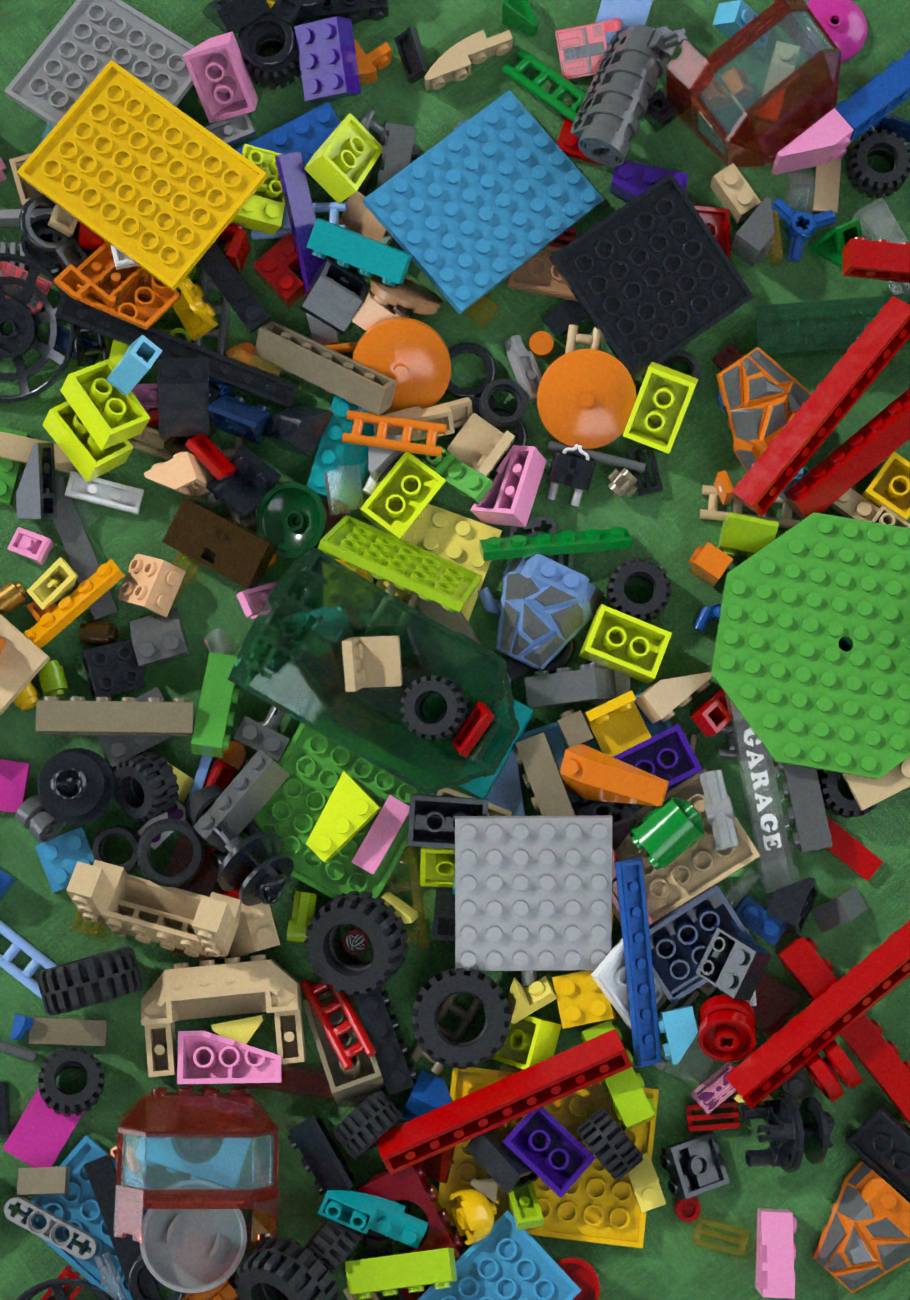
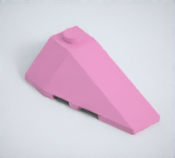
M178 1031L177 1084L282 1083V1056L207 1031Z

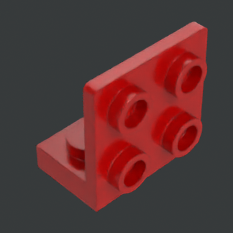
M232 223L225 228L216 241L226 244L224 253H226L228 261L240 275L251 251V246L245 229L238 224Z

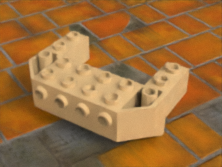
M95 860L93 865L77 861L66 889L83 919L98 923L110 929L117 936H135V939L139 942L150 944L151 941L160 943L159 946L171 951H174L175 948L184 950L185 954L192 957H198L199 955L206 957L228 956L240 921L242 904L240 899L211 892L210 897L175 887H163L150 880L128 875L124 867Z
M266 955L250 956L251 961L240 962V957L226 958L225 964L215 965V960L199 961V966L189 967V962L173 964L174 969L165 970L141 1000V1026H145L148 1077L177 1074L176 1021L259 1012H274L277 1053L282 1056V1064L305 1062L307 1057L300 982L273 959L266 960Z

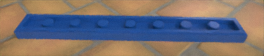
M633 858L615 862L634 1059L635 1066L642 1068L661 1063L662 1057L642 858Z

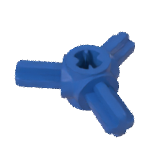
M781 198L776 199L771 205L772 211L786 223L784 227L787 229V237L790 239L786 258L790 262H799L801 260L804 242L809 241L810 235L815 234L816 229L836 223V216L832 210L812 215L810 212H801L800 210L795 212ZM797 223L799 224V226H804V230H802L801 227H797Z

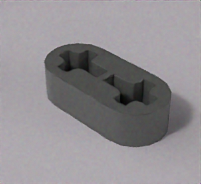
M547 516L528 520L526 527L512 526L509 534L510 537L514 536L518 528H521L523 532L531 530V533L525 536L544 533L543 531H534V529L541 528V523H546L547 526L552 527L549 529L548 534H555L556 524L552 518Z

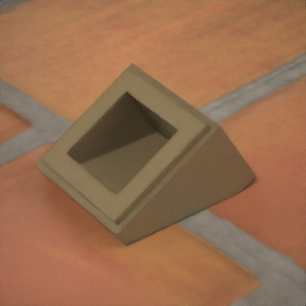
M472 1177L471 1185L496 1203L498 1183L493 1178Z

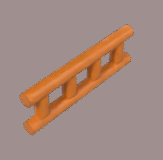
M348 410L347 420L354 421L352 433H343V443L442 457L443 447L436 446L438 433L446 435L447 424L376 415ZM364 422L378 424L376 437L361 435ZM388 426L403 428L401 441L386 439ZM413 430L428 432L426 445L411 443Z

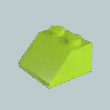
M729 512L722 524L718 549L732 558H737L738 555L750 558L775 540L779 522Z

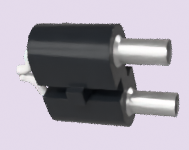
M575 444L573 448H565L562 453L554 451L547 480L551 482L547 495L548 499L555 500L559 485H567L575 488L571 505L579 507L583 491H589L596 462L589 461V454L582 450L581 445ZM578 448L579 452L585 455L586 460L567 455L566 452L575 451Z

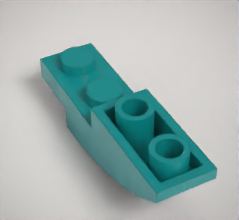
M327 1190L317 1213L361 1233L367 1234L368 1230L371 1229L415 1249L418 1248L428 1226V1222L404 1213L406 1207L404 1205L378 1196L354 1191Z

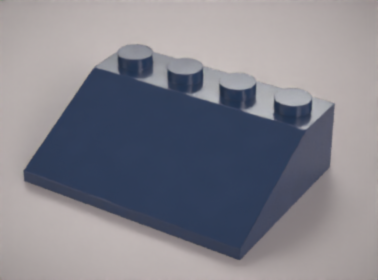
M717 884L649 925L654 978L671 1004L708 982L695 972L717 927L755 943Z

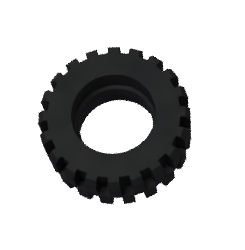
M350 891L348 894L338 895L319 909L311 918V924L307 926L305 934L308 938L304 941L305 950H309V954L306 955L308 963L313 964L314 968L312 970L315 975L319 974L326 986L330 984L334 986L333 990L342 993L345 990L347 995L356 996L358 993L367 995L373 990L377 991L398 972V969L405 962L404 956L408 953V944L404 942L408 939L407 930H403L401 927L404 922L401 917L397 918L394 914L396 909L392 905L389 907L385 905V899L380 896L372 898L373 894L365 891L361 895L358 891ZM341 924L355 925L369 936L374 948L373 962L358 961L344 950L339 937Z
M130 946L64 963L40 971L37 975L44 1009L50 1016L122 997L140 990L143 983L134 950Z
M455 968L439 972L423 985L414 1001L412 1027L415 1038L423 1052L432 1060L443 1064L445 1067L466 1069L468 1067L480 1066L483 1062L491 1060L503 1047L510 1031L511 1013L508 1000L499 985L480 971L473 969L471 971H464V968H456L455 971ZM456 993H466L477 998L485 1010L486 1017L481 1033L473 1040L463 1043L447 1039L440 1032L436 1020L440 1004L448 996Z
M271 1238L260 1243L238 1268L235 1277V1291L239 1295L238 1300H338L336 1281L332 1280V1273L329 1269L325 1268L324 1262L320 1258L313 1255L314 1252L309 1248H303L302 1244L296 1241L290 1242L288 1238Z

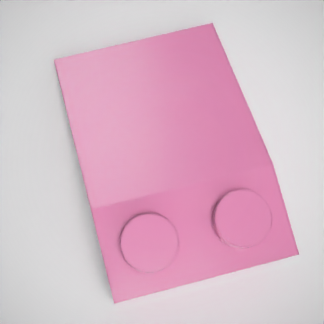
M835 108L777 153L771 172L773 175L824 165L833 159L839 160L847 152L846 147L851 142L850 138L853 128Z

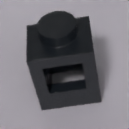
M660 89L651 98L647 99L649 105L644 117L656 132L676 119L678 108L672 105ZM658 103L661 108H656L654 105Z

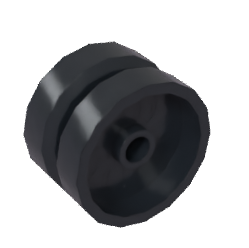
M52 214L36 216L31 220V227L40 239L46 242H57L63 237V233L48 226ZM21 234L20 242L25 256L40 263L57 277L64 269L54 254L43 253L33 248L25 240L23 234Z

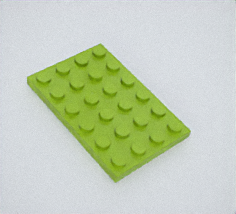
M348 515L343 517L321 539L317 548L324 551L323 553L330 558H340L354 569L369 571L374 578L389 580L397 588L418 593L421 599L442 604L441 606L451 612H461L482 579V575L402 539H398L389 533Z

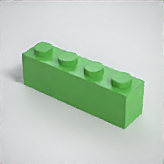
M209 652L191 741L192 754L223 758L224 749L229 750L231 735L227 733L229 726L233 727L235 712L232 711L233 703L238 704L240 689L236 687L237 682L242 681L244 666H240V656Z

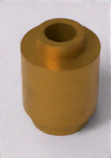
M11 580L0 589V614L2 616L5 613L10 614L27 600L25 597L27 591L19 581L14 583Z

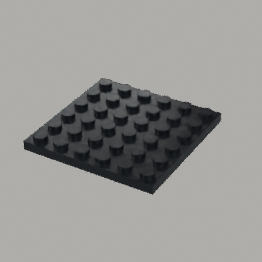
M672 173L549 257L615 357L627 368L633 381L644 375L652 362L660 364L754 298V295Z

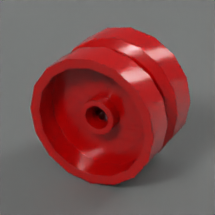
M718 995L708 999L700 1007L698 1013V1041L700 1049L705 1055L717 1061L734 1062L746 1058L754 1050L756 1044L754 1009L747 1001L734 999L729 995Z
M835 1040L819 1052L821 1056L817 1053L803 1065L812 1082L831 1103H834L844 1095L839 1081L849 1089H853L863 1082L857 1069Z
M575 1256L561 1257L555 1261L582 1290L573 1300L599 1299L600 1283L598 1274L589 1262Z

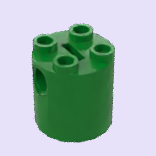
M670 796L664 801L662 806L655 808L647 817L634 826L630 834L631 840L640 851L645 848L648 852V860L656 870H659L661 867L664 869L704 836L702 816L689 801Z

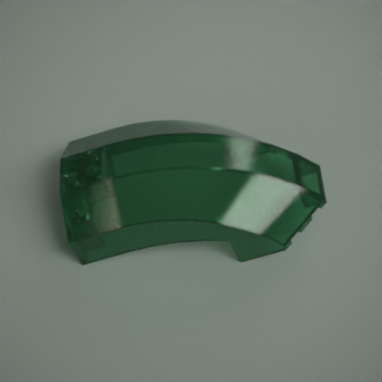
M308 546L305 547L273 588L247 632L228 678L230 682L426 795L436 793L440 789L452 788L468 783L470 780L479 777L494 775L520 730L518 720L515 718L513 708L515 704L511 685L508 684L505 659L469 636L450 630L412 608L319 549ZM398 635L400 637L403 685L361 688L356 692H346L342 641L350 637ZM434 675L447 677L457 682L458 686L464 689V696L468 697L469 703H466V707L470 708L469 714L465 716L466 719L479 701L487 704L495 717L467 758L460 755L452 744V740L457 733H454L453 737L445 738L444 740H426L425 738L417 737L416 733L410 732L407 729L409 725L404 724L402 718H405L404 713H400V708H404L401 698L406 697L407 693L404 691L407 687L413 686V681L420 680L424 676ZM432 693L424 701L423 712L429 722L438 723L446 715L447 703L440 693Z

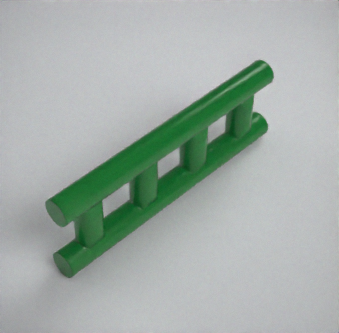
M521 49L517 54L521 61L514 68L506 64L502 72L574 122L586 93L533 55ZM529 66L540 72L533 81L522 74ZM548 79L559 86L552 94L541 88ZM567 92L578 99L571 107L560 101Z

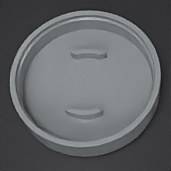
M204 1183L178 1185L160 1195L147 1210L140 1229V1251L147 1269L161 1284L183 1293L205 1292L224 1283L241 1263L247 1243L245 1220L236 1202L221 1189Z

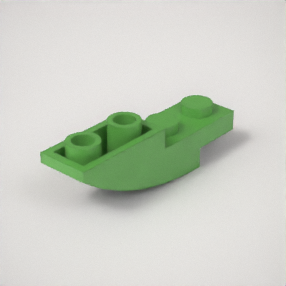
M426 439L411 441V443L426 445ZM444 448L442 457L411 453L446 480L445 485L477 503L481 502L494 485L491 479L456 459L451 452Z

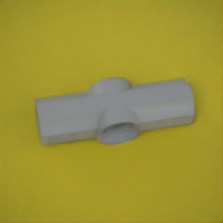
M722 770L700 774L702 790L706 800L704 802L708 822L712 826L717 851L739 846L737 831L733 821L735 819L730 796L727 795Z

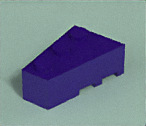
M624 160L622 165L616 166L614 169L610 193L626 202H630L670 173L673 174L685 192L689 174Z

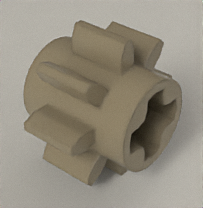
M625 468L621 472L615 469L608 476V479L612 481L608 487L620 498L625 494L630 498L637 490L634 484L638 480Z

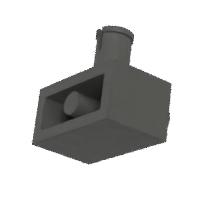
M273 702L264 722L260 723L245 716L233 739L256 752L259 749L262 750L271 759L279 763L291 742V739L278 733L277 730L287 709Z

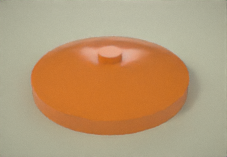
M391 318L375 324L362 335L353 353L352 360L397 381L392 406L383 412L385 414L414 406H419L421 409L432 407L443 396L450 381L451 359L445 342L433 328L415 319Z
M596 349L574 350L557 358L544 372L537 391L538 412L546 429L560 442L571 447L578 444L582 446V449L602 447L616 440L625 431L636 402V388L627 368L614 356Z

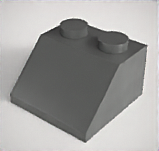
M766 196L737 231L731 245V251L751 267L757 261L762 263L774 244L771 241L775 230L770 198Z
M178 608L170 609L167 617L153 614L129 622L132 644L138 665L143 670L191 656Z

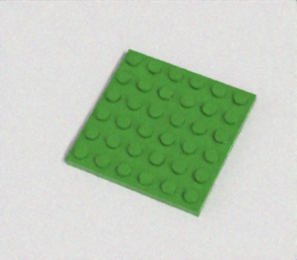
M308 710L278 763L290 776L253 819L263 831H274L281 837L282 848L279 855H288L293 860L294 868L291 876L332 899L343 893L348 894L350 891H358L360 895L364 891L373 894L372 898H377L381 895L407 847L409 815L375 875L352 863V860L378 814L328 863L323 862L306 844L343 771L347 772L381 808L384 806L389 795L410 806V794L436 795L442 783ZM243 831L238 835L244 840L248 838Z

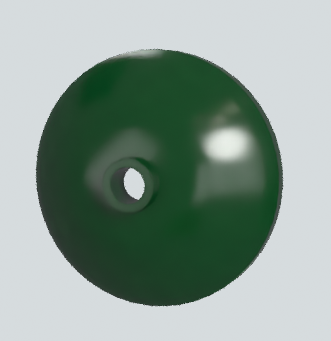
M284 483L271 489L263 497L264 499L259 504L257 510L256 528L258 534L278 544L274 553L278 556L297 558L310 553L319 545L326 531L327 513L322 499L313 489L299 483ZM298 517L301 519V523L299 526L296 525V519Z

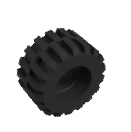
M272 24L256 27L248 38L250 50L259 56L263 51L271 47L283 49L286 42L284 32L278 26ZM297 41L292 55L283 64L274 68H260L251 65L243 58L252 81L256 85L260 82L261 87L265 89L267 85L271 87V90H276V86L281 85V89L285 88L287 82L292 84L295 82L294 76L299 77L301 74Z
M882 129L880 133L877 130L871 131L870 135L866 133L862 136L861 140L857 141L846 165V169L849 170L847 177L848 179H853L851 185L853 188L856 186L859 188L857 192L860 194L866 192L869 198L876 195L877 199L883 198L884 194L887 197L891 196L894 191L897 192L901 188L910 172V154H908L910 146L909 144L904 145L905 139L903 137L898 139L896 137L897 133L892 131L890 135L887 134V130ZM874 155L884 157L890 163L892 171L888 173L874 171L869 166L867 158Z
M635 557L631 561L629 559L625 560L622 565L619 564L612 573L607 585L606 595L609 599L608 604L610 608L644 622L657 618L665 609L671 595L670 578L666 577V570H661L659 568L660 564L656 561L651 563L649 558L640 560V557ZM632 578L645 579L652 586V599L644 604L630 601L624 592L626 582Z
M424 676L420 680L413 681V686L407 687L404 691L407 693L406 697L401 698L404 708H400V713H404L405 718H402L404 724L409 725L407 729L410 732L416 733L417 737L425 738L426 740H444L445 738L453 737V734L458 733L461 729V725L466 721L465 716L469 714L470 708L466 707V703H469L468 697L464 696V689L459 687L458 683L454 680L442 676ZM432 693H440L447 703L446 715L438 723L429 722L423 712L424 701Z
M146 752L125 760L116 766L117 769L113 771L115 778V800L121 806L120 809L123 813L126 812L130 819L134 818L137 822H145L175 807L176 800L179 798L177 793L179 785L176 782L178 779L172 771V766L167 764V760L164 757L160 758V755L157 753Z
M821 770V774L818 775L822 798L825 803L824 807L827 810H832V814L836 816L841 815L844 818L857 817L869 813V811L878 806L876 803L861 811L856 800L844 798L837 787L838 777L841 773Z
M67 1046L66 1050L59 1048L54 1055L50 1054L47 1056V1061L43 1062L40 1067L41 1071L38 1074L40 1096L46 1106L54 1110V1113L58 1115L63 1113L67 1117H70L71 1114L79 1116L85 1110L87 1112L90 1111L92 1106L99 1102V1098L104 1090V1071L99 1059L95 1058L91 1051L88 1050L86 1052L83 1047L79 1046L78 1049H73V1046ZM68 1068H77L87 1076L86 1087L74 1095L64 1094L56 1087L57 1076Z
M378 1091L357 1106L336 1127L333 1136L353 1159H357L370 1151L384 1133L394 1128L401 1121L403 1114L383 1091Z
M602 1108L598 1109L576 1128L580 1138L609 1174L618 1181L643 1161L642 1154L611 1115Z
M327 1219L303 1248H309L313 1251V1255L320 1258L324 1262L325 1268L329 1269L333 1274L363 1238L364 1233Z

